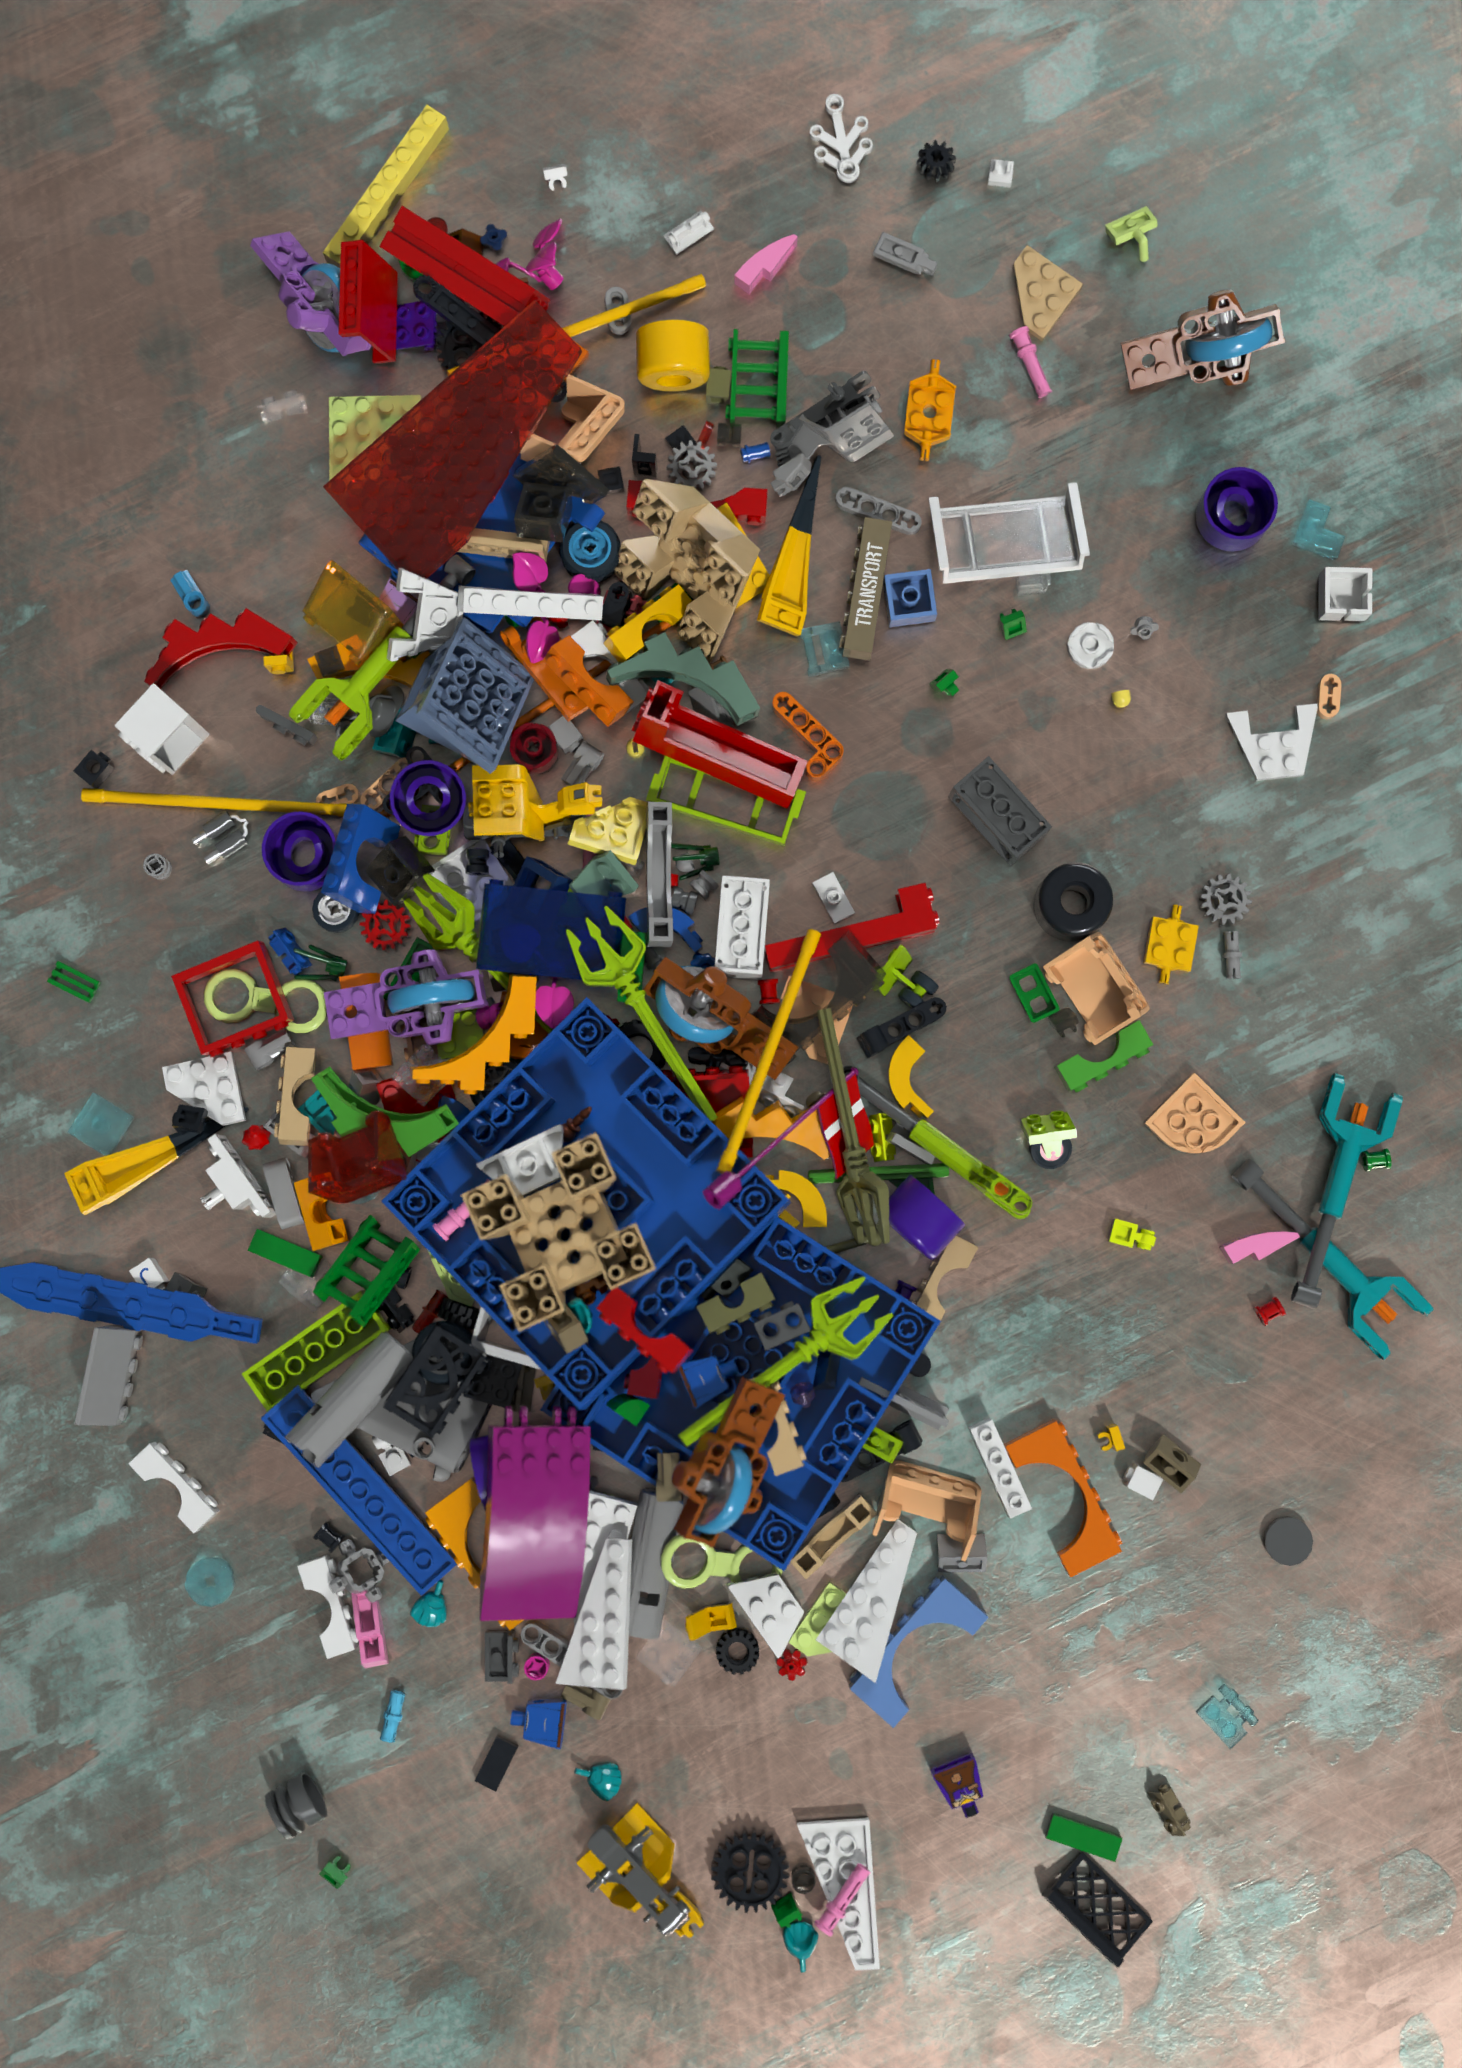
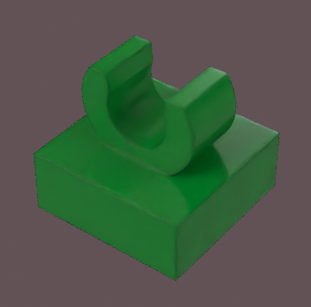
M1011 609L1012 614L1004 616L1003 613L1000 614L1001 631L1005 640L1027 632L1025 615L1022 610L1016 611Z
M945 669L929 685L934 691L942 692L944 690L948 696H953L959 691L958 687L953 683L959 676L954 670Z
M337 1856L332 1863L328 1862L319 1873L336 1889H339L348 1878L345 1874L351 1867L348 1864L343 1870H340L337 1867L340 1856Z
M792 1893L778 1900L775 1905H771L775 1918L781 1928L784 1926L787 1928L791 1927L790 1923L795 1919L802 1920V1913Z

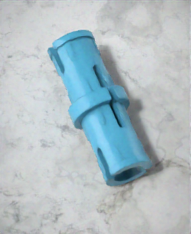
M397 1690L390 1691L388 1707L383 1714L385 1719L380 1740L390 1743L395 1742L397 1728L403 1717L401 1712L406 1693Z

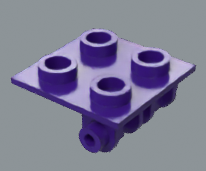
M422 301L397 305L396 350L424 346V349L428 351L434 350L436 346L434 333L437 332L435 328L437 326L436 312Z

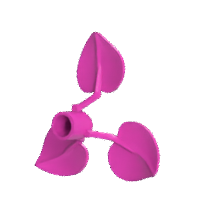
M560 218L547 225L537 234L533 241V247H540V250L527 264L526 269L514 262H510L508 257L500 260L496 265L507 272L509 268H516L534 278L538 283L542 281L550 290L556 289L562 283L564 277L554 267L556 265L555 253L557 244L550 241L556 236L562 219Z
M513 553V579L519 591L545 592L541 589L540 583L544 582L548 577L546 562L541 557L532 553ZM583 574L575 575L568 584L569 593L601 594L600 585L596 580L588 579ZM540 617L543 622L534 621L527 632V654L531 663L543 660L551 646L560 640L558 630L553 626H548L549 621L546 617Z
M520 923L507 925L499 931L502 950L506 957L513 962L523 963L528 961L532 954L535 953L546 966V973L552 980V987L541 986L537 989L535 1009L541 1020L550 1028L555 1029L571 1013L574 1006V998L571 992L565 987H556L557 981L561 980L565 975V967L575 959L574 955L570 956L565 962L557 959L547 961L535 949L541 943V936L534 927ZM589 930L577 931L574 935L581 941L579 953L587 967L592 969L603 960L597 941L590 937ZM601 934V937L609 944V937ZM568 942V949L570 953L573 954L570 943Z

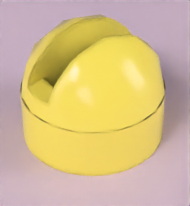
M1130 690L1111 693L1114 705L1119 708L1127 706L1131 701Z
M632 738L627 742L626 750L631 757L637 758L643 755L645 747L637 743L638 752L634 753Z

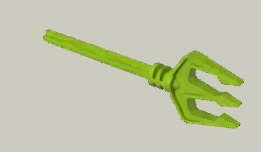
M426 873L423 875L432 892L440 893L457 911L455 915L435 901L433 895L421 887L416 886L413 888L422 905L429 908L443 929V933H441L424 916L423 908L409 898L404 900V904L430 945L436 950L452 949L455 947L463 950V954L465 956L468 955L472 963L479 962L507 990L509 974L489 955V946L483 944V939L478 938L477 933L473 930L475 928V908L473 903L431 874ZM535 1009V1020L550 1034L554 1029L547 1026L541 1020Z
M605 906L604 910L610 925L620 927L633 948L625 957H620L601 937L600 929L589 918H586L590 937L597 941L606 965L605 969L591 972L579 953L581 941L567 929L566 934L583 983L587 986H614L616 989H622L623 992L620 996L627 997L624 1003L626 1006L630 1005L634 1008L691 1102L711 1122L718 1117L647 1004L645 1000L646 991H639L638 987L641 983H634L636 978L634 973L646 950L645 943L608 906Z
M865 1277L819 1294L810 1303L812 1330L809 1332L810 1338L803 1336V1343L795 1342L793 1351L752 1381L769 1387L801 1362L810 1363L812 1361L811 1355L818 1357V1350L822 1352L828 1350L850 1360H855L860 1357L890 1321L893 1314L890 1313L874 1321V1330L857 1344H852L843 1337V1332L859 1314L869 1311L879 1298V1295L861 1301L858 1308L832 1319L828 1317L824 1305L843 1292L853 1294L865 1281ZM734 1394L678 1435L686 1447L722 1421Z

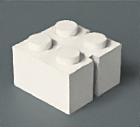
M1325 567L1319 574L1318 620L1339 621L1344 616V621H1366L1372 615V593H1369L1372 590V568Z

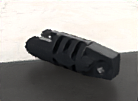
M692 1047L687 1053L689 1063L694 1065L720 1067L721 1063H724L731 1067L747 1066L748 1061L738 1054L725 1048L719 1054H712L702 1047Z

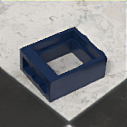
M527 856L503 907L511 912L510 915L513 918L526 921L527 925L534 927L537 931L539 929L550 930L568 892L569 884L573 879L543 860ZM540 875L552 884L538 914L535 915L526 909L525 906Z

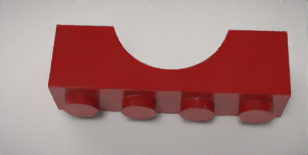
M619 1286L612 1289L596 1308L601 1312L599 1317L608 1325H611L613 1322L620 1329L617 1332L627 1341L633 1339L638 1344L636 1349L644 1356L648 1357L651 1355L657 1360L655 1365L664 1373H667L668 1370L671 1373H675L693 1352V1349L672 1333L662 1338H650L643 1334L635 1320V1310L638 1302Z

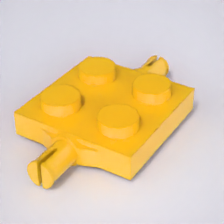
M1172 905L1171 918L1151 917L1143 963L1154 965L1161 969L1160 984H1169L1171 971L1191 972L1199 926L1180 920L1181 905Z

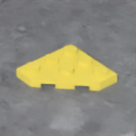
M629 797L615 806H607L589 817H581L575 820L568 845L597 854L611 850L619 861L636 865L646 830V808L648 802Z

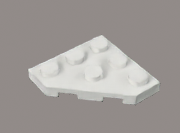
M230 1051L212 1058L208 1056L162 1067L166 1090L191 1106L205 1108L208 1111L207 1116L222 1126L246 1121L233 1052Z

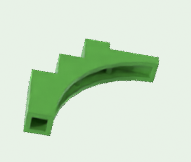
M331 1067L326 1068L311 1078L317 1090L336 1115L337 1119L331 1123L344 1142L364 1130L376 1150L396 1138L401 1148L410 1157L459 1125L446 1104L433 1111L419 1114H401L377 1107L355 1094L340 1080Z

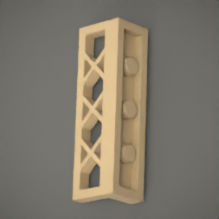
M461 526L456 527L455 534H450L449 539L454 552L512 558L513 553L527 552L541 557L545 562L550 544V539L546 536Z

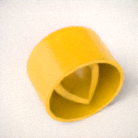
M662 320L640 327L636 331V365L639 382L650 389L668 392L691 390L705 384L710 376L708 329L699 323L686 320Z

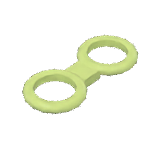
M237 968L223 969L215 973L207 981L204 989V1004L208 1012L218 1021L239 1023L249 1018L254 1011L271 1013L275 1017L279 1016L270 989L258 987L254 978L246 971ZM227 978L242 980L249 990L247 1005L235 1014L222 1012L214 1002L216 986ZM292 979L284 983L281 987L285 997L296 988H307L315 993L319 1004L317 1014L311 1021L305 1024L290 1022L288 1023L289 1026L285 1027V1029L296 1034L308 1033L317 1029L327 1015L324 989L312 980Z
M678 1534L672 1537L664 1547L661 1555V1569L665 1578L672 1585L683 1589L695 1588L704 1583L711 1575L730 1577L731 1582L737 1583L742 1581L739 1575L741 1561L752 1550L743 1544L735 1552L716 1550L706 1544L685 1539ZM684 1543H698L705 1552L703 1568L693 1577L682 1578L677 1576L671 1567V1558L674 1551ZM772 1564L771 1573L776 1572L781 1577L783 1570Z

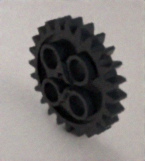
M488 316L486 318L487 321L506 334L505 327L499 328V322L495 321L492 323L493 319ZM445 322L448 330L440 329L443 337L436 339L437 343L441 345L436 347V352L440 354L437 356L438 362H443L441 364L443 371L462 365L457 363V360L461 357L468 359L465 363H471L490 355L468 337L464 341H457V337L464 334L449 322ZM476 346L475 351L472 352V347ZM503 364L497 365L464 379L463 383L465 384L490 372L498 375L501 373L499 368L506 369L507 367Z
M743 1830L742 1838H739L734 1833V1841L731 1842L726 1838V1848L718 1846V1851L721 1855L714 1854L713 1860L718 1863L711 1865V1870L717 1872L711 1875L712 1880L718 1881L714 1885V1890L722 1889L719 1898L722 1899L727 1896V1906L735 1902L736 1911L741 1905L744 1906L745 1913L748 1912L750 1906H753L755 1913L758 1912V1905H762L767 1910L768 1901L775 1905L776 1900L774 1896H783L779 1888H787V1883L782 1880L789 1878V1873L783 1871L789 1868L788 1862H782L786 1858V1853L779 1854L781 1844L773 1846L774 1838L771 1837L766 1841L764 1832L760 1837H756L755 1830H753L751 1836H747L746 1831ZM750 1850H754L751 1891L747 1893ZM736 1853H743L746 1859L743 1862H736L733 1856ZM765 1855L770 1858V1862L766 1865H761L757 1862V1859ZM738 1877L744 1883L740 1887H734L730 1881ZM763 1880L768 1885L765 1889L759 1890L755 1887V1883Z

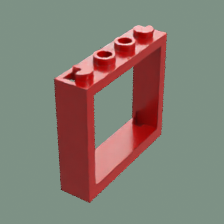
M257 940L171 976L201 1055H210L211 1058L222 1055L224 1053L223 1050L228 1047H232V1049L244 1046L246 1044L245 1041L250 1038L254 1040L261 1039L267 1036L266 1032L272 1029L276 1031L283 1030L289 1026L288 1023L294 1021L267 948L262 941ZM257 956L279 1016L208 1044L186 984Z

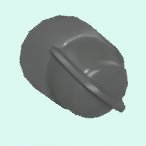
M392 685L380 694L369 698L373 720V729L369 734L373 737H381L389 731L404 700L402 688Z

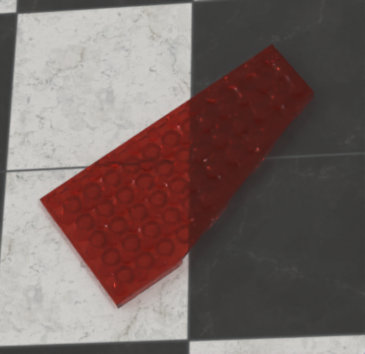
M534 300L328 481L323 488L397 570L403 568L427 579L468 543L472 531L489 503L491 504L525 443L527 440H530L564 378L568 377L582 353L581 348L543 307Z

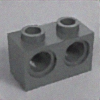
M793 1301L780 1306L781 1311L774 1315L769 1311L757 1317L759 1321L754 1323L765 1350L772 1349L811 1331L799 1303L794 1305ZM790 1313H796L800 1318L799 1324L795 1327H790L786 1322V1318ZM768 1323H774L777 1326V1333L773 1337H768L764 1333V1327Z

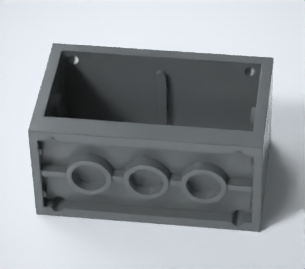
M989 756L952 788L948 796L1009 866H1012L1045 837L1052 828L1048 821Z

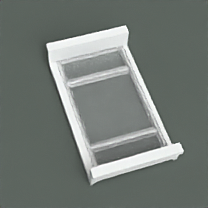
M1068 483L1066 496L941 509L938 497H929L939 571H942L943 584L1082 570L1084 557L1090 555L1077 483Z

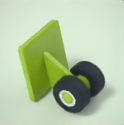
M900 945L891 951L884 967H880L875 972L873 983L879 992L886 996L897 981L901 982L906 987L900 991L898 997L909 1007L914 1008L925 1002L922 997L926 993L934 995L939 986L921 971H916L911 977V981L903 975L913 959L907 949Z

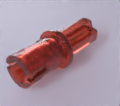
M438 1289L436 1290L426 1307H422V1313L412 1326L413 1331L419 1334L423 1328L431 1324L435 1318H438L437 1314L443 1299L449 1298L446 1294Z

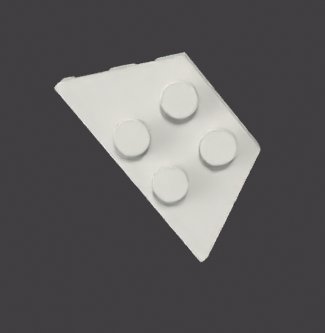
M559 1124L476 1165L492 1180L507 1174L524 1197L561 1179L551 1153L563 1148L564 1128Z
M774 1572L765 1574L763 1577L747 1578L746 1581L737 1583L733 1581L728 1582L726 1586L777 1658L781 1657L804 1614L803 1609L783 1580Z

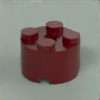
M525 723L519 726L512 734L510 753L515 763L526 767L529 774L543 773L555 764L559 756L558 744L554 734L547 726L537 723ZM531 745H534L535 747L538 746V751H536V752H534L533 750L531 751L530 746H531Z

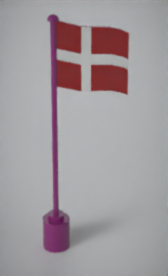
M852 1067L850 1069L851 1072L845 1076L858 1141L860 1146L865 1148L867 1152L874 1145L873 1134L860 1097L856 1077L859 1071L857 1068ZM832 1088L740 1172L737 1174L728 1171L722 1173L703 1191L707 1202L714 1208L721 1209L741 1191L740 1177L816 1109L818 1110L822 1134L832 1158L835 1179H838L846 1171L845 1160L842 1155L846 1146L834 1089Z

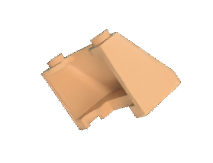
M1100 932L1088 936L1043 966L1045 969L1044 974L1048 981L1061 984L1086 1022L1083 1034L1094 1046L1150 1010L1145 997L1106 938Z

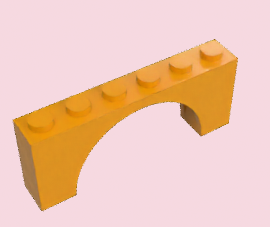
M473 1476L425 1512L427 1515L425 1520L431 1529H437L441 1537L439 1539L447 1550L450 1548L455 1554L453 1559L459 1568L466 1569L469 1574L467 1578L475 1589L477 1587L480 1589L481 1569L472 1558L467 1540L469 1521L474 1510L481 1502L475 1477ZM524 1620L497 1621L503 1628L507 1626L510 1631Z

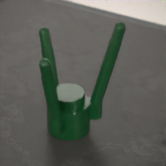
M671 843V848L699 851V854L674 856L672 858L673 861L699 859L700 865H705L679 876V880L698 875L702 870L705 872L713 871L714 866L720 865L717 847Z
M311 944L308 946L309 949L325 957L294 948L293 951L295 953L327 963L325 971L329 972V974L295 975V979L336 981L337 977L344 976L348 960L342 959L343 957L333 955Z

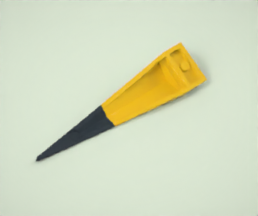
M821 455L816 456L812 465L811 472L763 591L762 603L757 617V621L794 636L801 635L807 614L809 556Z
M244 1107V1112L246 1113L249 1110L248 1107ZM211 1119L205 1122L202 1133L186 1131L185 1135L177 1132L142 1145L86 1161L65 1172L64 1175L81 1213L87 1215L105 1204L109 1205L225 1126Z

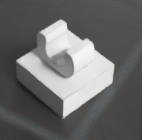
M991 159L988 185L1011 187L1014 162Z
M565 164L543 168L545 180H549L551 190H554L553 182L557 179L561 180L563 188H566L564 176H568Z

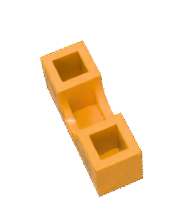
M330 1172L294 1182L312 1251L349 1241L343 1218L333 1220L326 1212L327 1200L336 1195Z

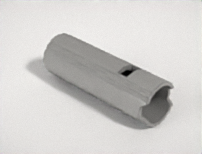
M381 1332L284 1438L300 1450H303L302 1456L319 1468L396 1385L412 1361V1354L390 1334Z
M643 1488L640 1490L631 1537L629 1636L644 1639H657L660 1637L669 1588V1581L665 1578L661 1569V1555L665 1545L672 1537L678 1535V1532L674 1530V1526L683 1510V1504L678 1501L657 1502L656 1489ZM675 1551L671 1558V1567L673 1566ZM640 1592L648 1593V1597H640Z

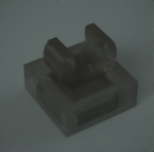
M336 645L314 653L323 677L345 669Z
M1068 1006L1047 1017L1050 1025L1062 1038L1065 1037L1064 1030L1069 1027L1073 1032L1077 1031L1076 1024L1079 1021L1076 1014Z

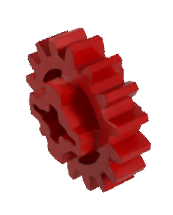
M385 900L384 905L378 903L375 914L362 913L366 920L365 922H360L359 925L365 927L361 935H368L365 940L366 943L370 944L374 941L373 948L378 949L381 945L383 951H387L388 946L396 950V943L404 945L402 938H409L410 936L406 933V929L412 928L410 924L406 923V921L411 919L410 916H403L406 909L404 907L398 909L397 902L390 906L389 901ZM385 910L393 911L388 915L380 914L381 911ZM380 918L387 923L389 922L388 925L392 933L383 928L382 922L379 920ZM374 919L375 925L371 931V921ZM399 921H401V928H400V931H399V933H398V932H397V923H398ZM383 936H390L392 938L387 941L379 940Z

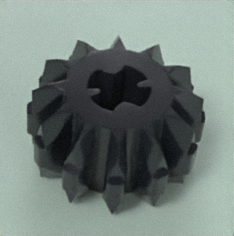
M936 139L933 141V146L926 143L924 149H920L918 153L917 166L921 167L920 175L927 173L926 179L930 180L931 177H935L936 182L939 181L940 176L944 179L948 178V172L952 173L955 166L953 164L956 162L955 155H952V147L946 148L945 141L938 145Z

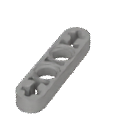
M843 487L836 494V505L843 511L864 519L868 517L885 520L882 515L885 510H892L895 512L896 517L892 520L891 529L906 535H914L920 530L921 517L913 511L850 487ZM849 494L850 500L855 502L857 497L860 498L857 509L853 508L855 503L852 501H847L846 504L842 503L843 499L841 497ZM866 501L871 502L874 505V510L869 513L864 512L861 509L862 503ZM900 514H903L902 520L909 521L910 518L914 519L915 525L908 528L907 523L902 520L900 525H898L897 522L899 521Z

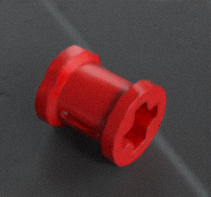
M778 979L758 980L757 983L760 985L761 990L759 1005L780 1003V999L777 998L776 988Z
M1276 1296L1267 1304L1261 1307H1254V1311L1263 1326H1267L1269 1321L1278 1316L1283 1317L1286 1315L1281 1302Z

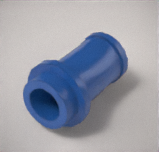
M768 442L749 447L744 445V448H740L742 461L748 464L751 463V460L771 456Z

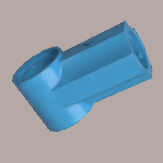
M179 571L173 575L170 581L188 611L196 618L205 617L210 611V604L203 596L189 571ZM196 601H201V605L198 608H193V604Z

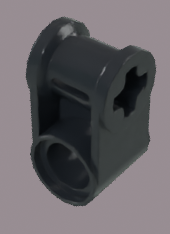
M616 582L610 586L603 604L602 620H598V623L600 622L602 625L612 628L617 625L621 628L625 625L623 622L624 618H627L625 613L630 608V598H633L632 592L626 584ZM622 591H623V592L625 593V595H624V596H620L619 599H618L617 596H616L617 593H618V594H621Z

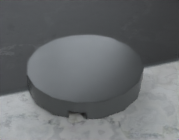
M1277 1518L1269 1524L1265 1531V1549L1272 1559L1282 1565L1292 1566L1300 1564L1308 1558L1312 1551L1313 1538L1311 1531L1305 1523L1297 1518Z

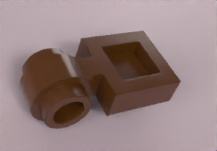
M602 1274L591 1279L589 1282L575 1286L574 1295L576 1298H580L584 1304L590 1305L596 1300V1291L598 1290L602 1295L609 1290V1286Z

